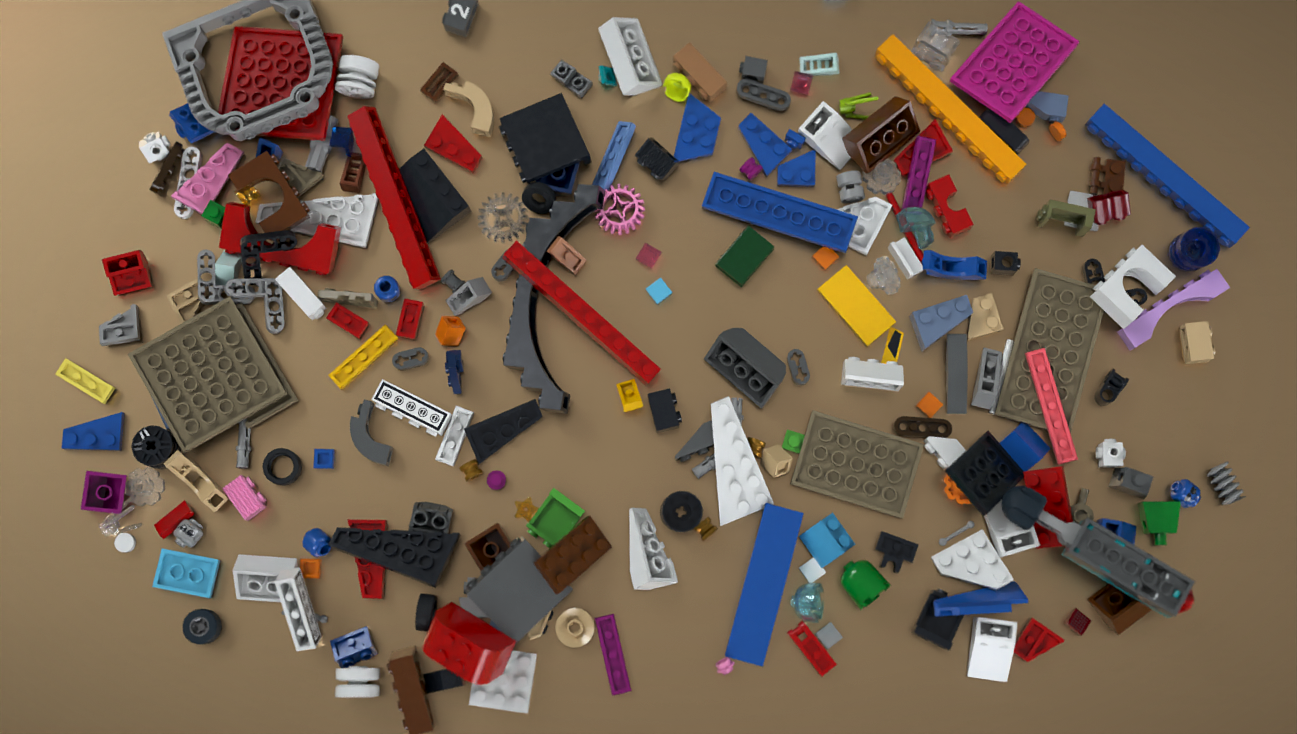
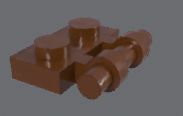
M1094 157L1093 164L1090 167L1092 172V178L1089 181L1090 194L1098 195V189L1102 190V194L1123 190L1126 161L1106 159L1105 166L1100 164L1101 158ZM1100 173H1104L1103 182L1099 181Z

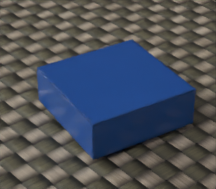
M314 449L313 468L334 469L335 450Z

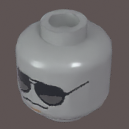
M192 518L190 520H183L173 532L176 537L175 542L182 548L185 546L194 547L203 536V527Z

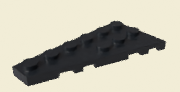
M337 527L328 545L338 551L436 588L461 535L460 533H424L422 531L407 530L381 531V529L361 530L360 528Z

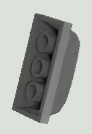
M731 328L723 331L704 357L705 361L761 409L769 401L786 375L785 363L743 328Z

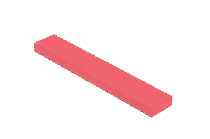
M1042 348L1027 352L1025 356L1057 464L1060 465L1078 460L1046 350Z

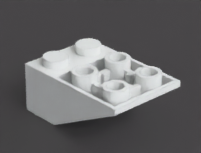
M823 101L800 126L798 134L805 137V142L838 170H841L851 159L842 138L853 129L834 109Z
M1002 500L984 516L994 548L999 557L1040 546L1034 526L1029 530H1024L1005 517L1002 511Z
M973 617L967 677L1007 682L1016 641L1017 622Z

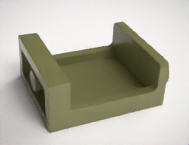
M1050 199L1046 205H1043L1042 210L1039 209L1038 227H1043L1049 219L1077 224L1075 235L1083 237L1093 226L1096 209Z

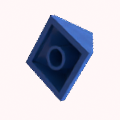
M1023 422L1000 442L1001 446L1023 471H1028L1051 449L1028 424Z

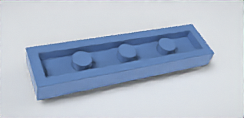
M618 122L592 185H599L602 189L609 191L636 128V125L632 122Z

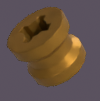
M748 437L747 440L754 457L760 459L762 457L761 451L765 448L766 443Z
M476 459L459 467L460 471L465 474L466 482L483 474L482 469H479L477 466L478 461Z
M707 517L694 530L701 534V539L704 541L716 532L718 528Z

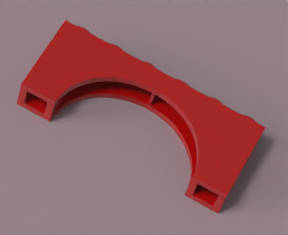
M229 202L225 206L219 248L225 249L224 252L229 254L241 253V238L246 235L259 233L252 224L250 206ZM326 223L319 224L313 238L304 246L289 250L259 253V256L263 262L271 263L276 261L281 266L290 267L293 265L297 266L298 270L309 271L310 269L316 271V274L327 275L334 271L341 227ZM266 240L263 243L265 245H271V243H269Z

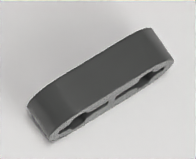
M503 254L491 270L493 278L500 282L505 281L514 271V268L502 259ZM504 266H506L503 270L504 275L497 276L496 270H501Z
M417 347L396 353L392 358V363L398 370H407L425 365L429 360V354L424 348ZM418 352H421L423 355L425 354L422 357V361L412 358L418 356ZM399 357H402L403 359H409L408 361L403 362V366H401L399 363L396 364V362L399 361Z
M793 349L787 356L792 380L796 385H805L810 378L807 362L801 350ZM795 353L797 356L801 357L798 360L799 366H796L795 360L791 361V358ZM798 369L801 370L802 374H806L804 381L796 378L798 376Z

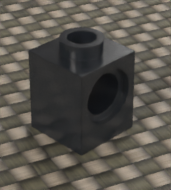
M995 251L991 255V274L1014 275L1020 269L1021 259L1018 258V252ZM1002 260H1008L1010 267H1005L1002 264Z

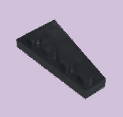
M533 399L464 428V431L480 464L543 416L536 399Z

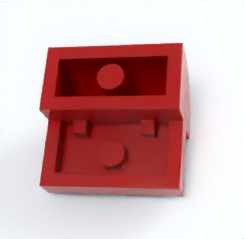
M141 250L102 259L106 277L110 280L114 296L153 287L148 271L149 264Z

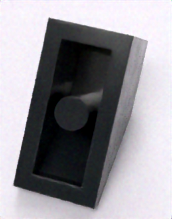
M448 669L423 674L427 694L466 685L463 678Z

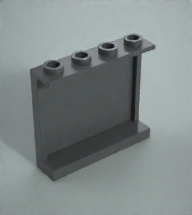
M523 536L515 538L510 543V548L506 552H500L495 558L496 561L491 566L487 565L480 572L481 575L476 580L472 579L466 585L467 589L465 590L466 595L504 634L516 640V643L573 590L569 585L560 594L554 593L533 564L541 555Z

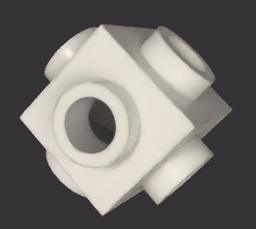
M153 132L149 133L139 142V148L149 164L157 159L158 161L163 160L170 153V142L160 132L155 134Z
M1104 439V442L1098 444L1095 454L1096 458L1099 459V468H1119L1123 466V459L1126 457L1123 442H1116V439Z

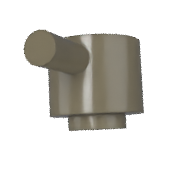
M1082 488L1078 503L1070 506L1073 522L1077 524L1086 518L1094 519L1092 509L1086 505L1088 489Z

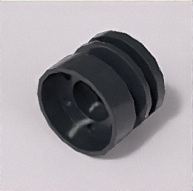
M150 425L143 427L132 440L131 448L136 460L154 469H166L164 463L177 450L181 452V448L172 432L160 426ZM153 443H155V450H153V446H151Z
M678 491L670 494L664 499L660 508L662 522L674 532L693 530L702 519L703 508L701 502L694 494L688 491ZM682 506L686 514L678 517V513L675 511Z

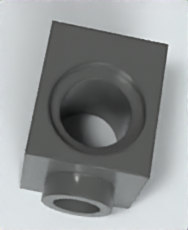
M746 56L745 62H741L739 73H742L741 80L750 79L763 84L768 60Z

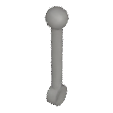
M968 521L966 526L946 538H941L939 544L945 546L947 541L968 528H973L975 526L974 522Z

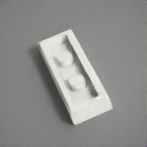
M459 406L455 407L435 460L454 467L466 437L464 428L470 426L474 412Z

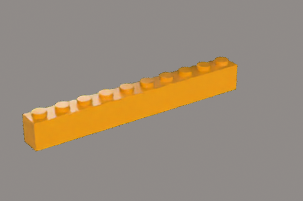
M894 34L877 48L875 53L877 61L881 65H885L893 77H898L902 81L904 88L908 91L911 90L915 94L916 99L921 104L924 103L929 108V112L942 121L946 129H951L955 133V137L961 143L964 142L969 147V151L982 160L986 168L992 169L999 181L1008 184L1024 169L1027 164Z

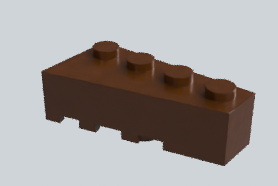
M416 645L393 651L389 663H387L389 675L393 674L394 682H392L394 693H398L400 699L397 701L398 708L405 717L403 726L405 731H409V734H422L433 731L435 726L429 699L424 697L426 695L425 682L419 679L421 677L420 662L415 661L414 658L417 652Z

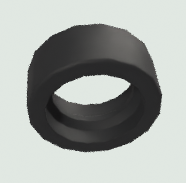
M278 448L266 455L262 468L264 475L269 481L276 485L285 486L292 484L298 479L301 474L302 465L297 454L289 449ZM282 455L289 457L294 466L292 473L286 478L274 476L271 471L273 460Z
M420 594L415 618V628L417 631L428 632L437 611V595Z

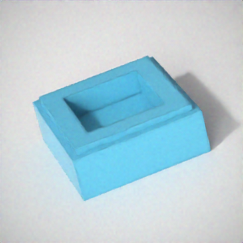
M659 278L646 288V291L657 305L672 294V291L662 278Z

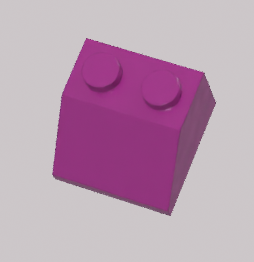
M86 471L80 510L121 514L127 475Z

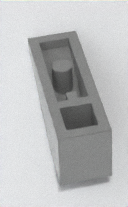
M983 348L971 405L991 409L997 396L1002 352Z

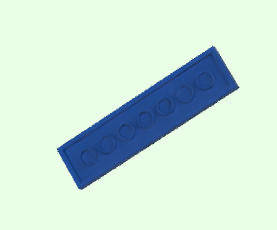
M714 172L702 203L703 209L846 253L858 219V216Z

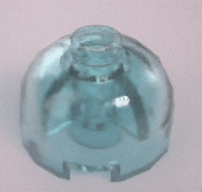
M821 583L801 585L796 590L795 595H792L791 607H794L795 613L800 619L818 623V619L822 618L824 601H821L820 592L824 591Z

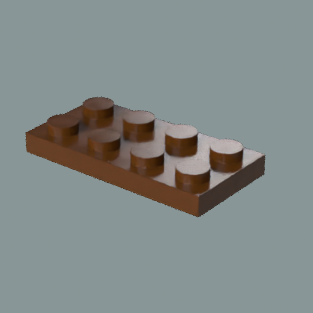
M587 516L535 560L533 564L554 593L560 594L611 549L612 546L591 516Z

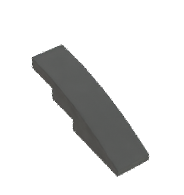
M947 334L945 365L947 414H967V334Z

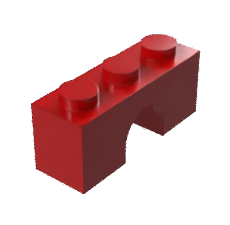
M948 174L928 183L925 193L928 200H932L935 206L933 210L935 215L940 217L942 221L941 226L944 233L952 238L970 230L974 224L966 208L954 211L948 207L947 199L953 197L957 192Z

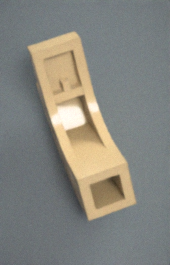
M465 81L464 87L455 82L451 84L445 83L443 90L446 96L464 100L474 107L475 113L471 124L472 132L491 137L494 127V114L490 101L483 90L469 81Z
M179 450L164 463L166 468L184 481L196 493L202 503L212 511L216 512L229 499L203 469Z

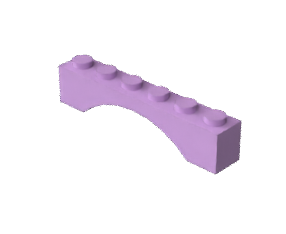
M1208 269L1199 275L1200 280L1195 282L1192 279L1183 285L1185 287L1184 290L1181 292L1178 289L1168 295V300L1164 302L1161 299L1152 305L1154 309L1149 312L1146 309L1143 310L1138 319L1129 324L1125 329H1120L1117 333L1128 349L1131 351L1150 339L1158 320L1169 308L1187 301H1210L1229 289L1230 286L1218 269L1212 272Z

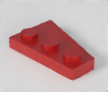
M442 114L426 140L424 147L474 173L482 159V155Z
M936 119L918 135L936 139L932 162L953 152ZM916 139L893 161L902 177L909 174Z

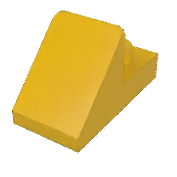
M635 379L616 384L624 412L643 406Z

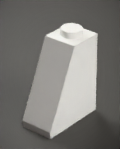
M291 267L275 279L312 321L320 318L325 313L324 310L327 308Z

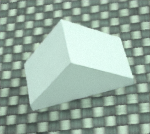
M223 251L215 263L216 285H226L229 280L238 279L242 263L241 253L229 254Z

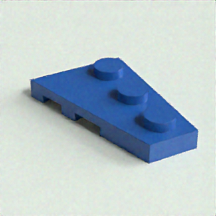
M120 412L63 429L62 449L122 451L125 413Z

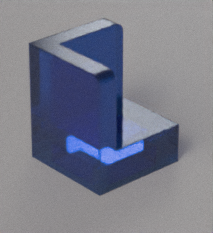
M333 126L330 146L345 148L346 156L351 157L354 144L353 130L351 128Z

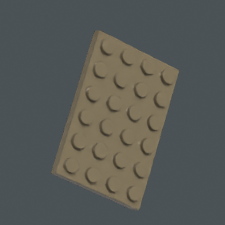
M812 410L790 484L903 519L924 444Z

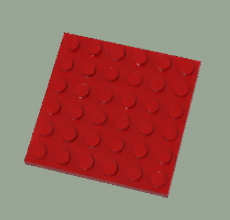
M234 26L218 113L224 115L229 112L238 111L247 115L290 97L291 91L295 86L307 81L311 70V60L301 31ZM323 33L331 53L333 69L331 80L327 84L323 95L318 99L319 107L317 110L309 113L304 118H297L287 125H280L273 128L270 132H263L258 134V136L326 140L344 38L342 34Z

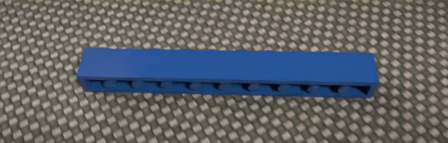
M1105 103L1085 124L1090 133L1097 135L1102 139L1104 145L1114 149L1121 159L1128 161L1135 171L1142 173L1149 183L1155 184L1164 196H1169L1178 208L1184 209L1192 220L1198 221L1203 225L1204 230L1217 237L1219 243L1223 246L1232 247L1250 228Z

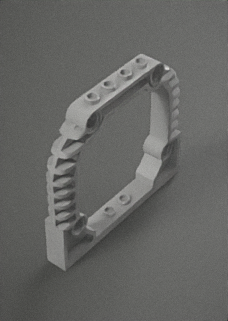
M242 0L162 33L174 69L178 73L189 108L195 119L208 130L218 132L219 134L231 135L236 141L252 139L258 134L270 132L275 127L287 125L292 120L304 118L309 113L314 112L319 107L318 99L325 92V88L332 77L333 62L331 53L320 27L312 0ZM273 6L276 12L285 14V17L294 29L301 30L311 60L308 80L295 86L291 91L290 97L247 115L238 111L221 115L213 110L200 71L205 67V59L201 55L202 49L208 40L205 33L233 24L239 19L248 18L254 13Z

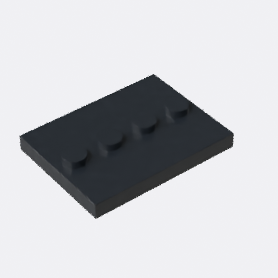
M989 430L944 470L982 516L988 514L1003 499L1004 494L1024 478V471Z

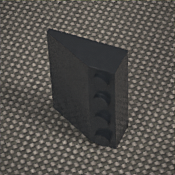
M424 148L408 159L399 169L427 244L471 213L469 205Z

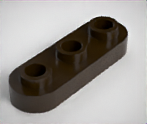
M178 141L174 143L151 184L150 191L157 193V191L162 192L167 183L164 181L166 175L172 174L176 167L173 165L175 159H180L184 152V149H182L183 144Z
M901 416L896 419L893 425L895 433L905 437L927 438L932 436L947 438L952 433V425L946 419ZM900 424H905L906 430H901ZM924 425L925 431H920L919 426ZM939 426L944 427V433L939 432Z

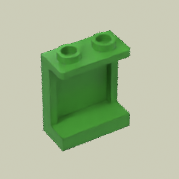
M553 488L530 522L527 523L526 527L529 528L527 532L535 538L539 535L544 539L543 544L551 548L574 528L585 513V510Z

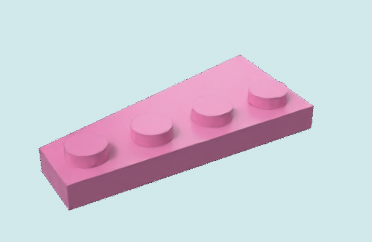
M226 143L171 197L202 214L209 201L216 200L229 179L228 174L234 171L244 152Z

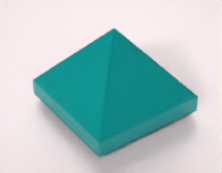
M599 66L598 80L602 84L616 86L612 67Z

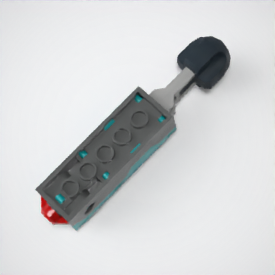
M1015 486L1004 494L1002 511L1005 517L1024 530L1031 529L1035 522L1054 532L1059 543L1066 546L1061 554L1062 556L1166 618L1175 617L1178 613L1186 612L1192 607L1195 601L1191 589L1195 583L1194 580L1089 518L1080 521L1079 524L1075 522H1062L1043 510L1047 502L1046 497L1029 487Z

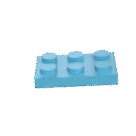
M162 548L152 587L212 598L220 560Z

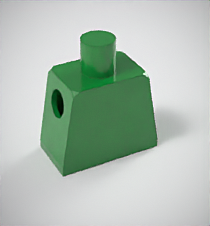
M1143 501L1138 503L1143 533L1154 534L1155 546H1166V534L1177 533L1180 502Z

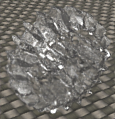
M504 192L501 193L499 198L497 194H494L495 199L492 200L488 197L489 203H482L485 209H479V213L482 215H479L477 218L482 222L478 225L480 228H483L482 233L487 234L488 239L494 236V242H498L499 238H501L502 243H505V238L512 242V236L518 239V232L524 234L522 227H526L527 223L525 221L529 220V216L525 215L528 210L523 208L524 202H519V197L513 199L511 193H509L507 198ZM500 205H506V207L503 209L496 208ZM514 208L518 212L517 223L511 218ZM490 213L496 218L493 227L488 224ZM503 215L504 217L506 215L507 220L501 221L499 216ZM503 227L511 228L507 231H498L501 230Z

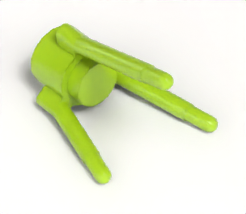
M866 93L839 100L840 114H845V118L866 120L869 116L852 113L856 111L855 104L875 101L879 97H869L872 94Z

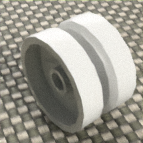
M367 666L336 668V679L338 681H348V684L337 685L335 687V697L380 696L379 685L367 684L369 680H378L380 678V668H367Z

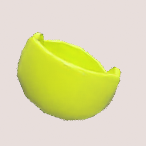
M672 73L667 75L664 80L663 86H666L665 94L669 98L678 102L687 99L691 91V83L686 76L680 73Z

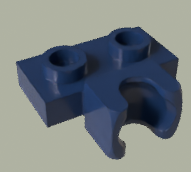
M450 350L446 352L445 372L449 374L448 385L453 388L454 394H461L460 372H464L461 350Z

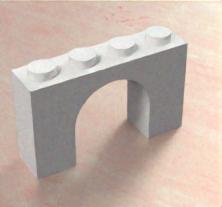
M1143 245L1137 250L1133 247L1125 255L1127 259L1124 260L1122 258L1115 265L1117 270L1115 272L1113 270L1108 272L1104 276L1106 281L1104 283L1100 281L1093 288L1095 292L1090 296L1123 329L1131 324L1143 311L1126 293L1123 287V276L1137 278L1155 295L1161 292L1176 277Z

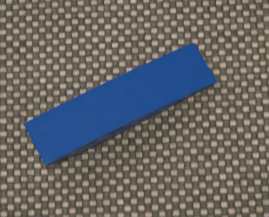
M765 503L726 648V657L763 667L804 513Z

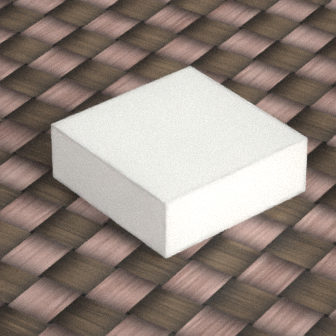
M814 557L799 567L809 584L826 573Z

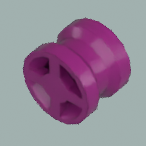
M751 157L741 166L739 171L745 173L747 179L751 181L761 172L763 167L757 165L755 159Z

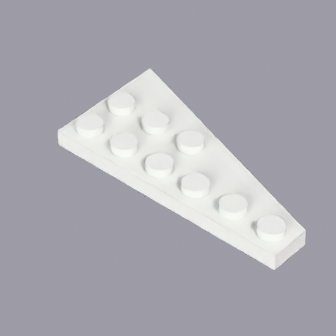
M372 193V195L361 194L351 197L340 196L310 201L300 200L301 203L305 202L309 207L310 212L308 214L310 218L291 229V231L314 236L317 226L326 223L341 227L340 243L366 248L379 199L376 193ZM283 202L260 204L255 223L259 224V222L277 212Z
M729 396L711 403L720 526L764 509L765 503L774 504Z

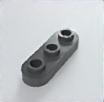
M743 79L737 84V94L745 100L778 111H784L790 106L791 97L785 91L750 79ZM748 88L749 92H743V89ZM765 94L767 97L763 99L760 95ZM778 100H783L784 104H779Z

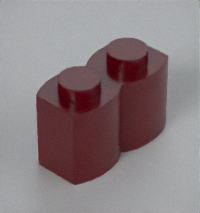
M1125 190L1112 191L1087 198L1088 208L1096 209L1093 223L1097 225L1106 224L1107 221L1112 219L1124 220L1126 216L1131 215L1129 193Z

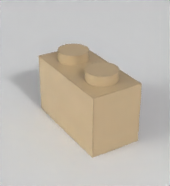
M1208 321L1185 323L1179 327L1185 364L1204 363L1214 359L1215 347L1211 343L1212 328L1209 326Z

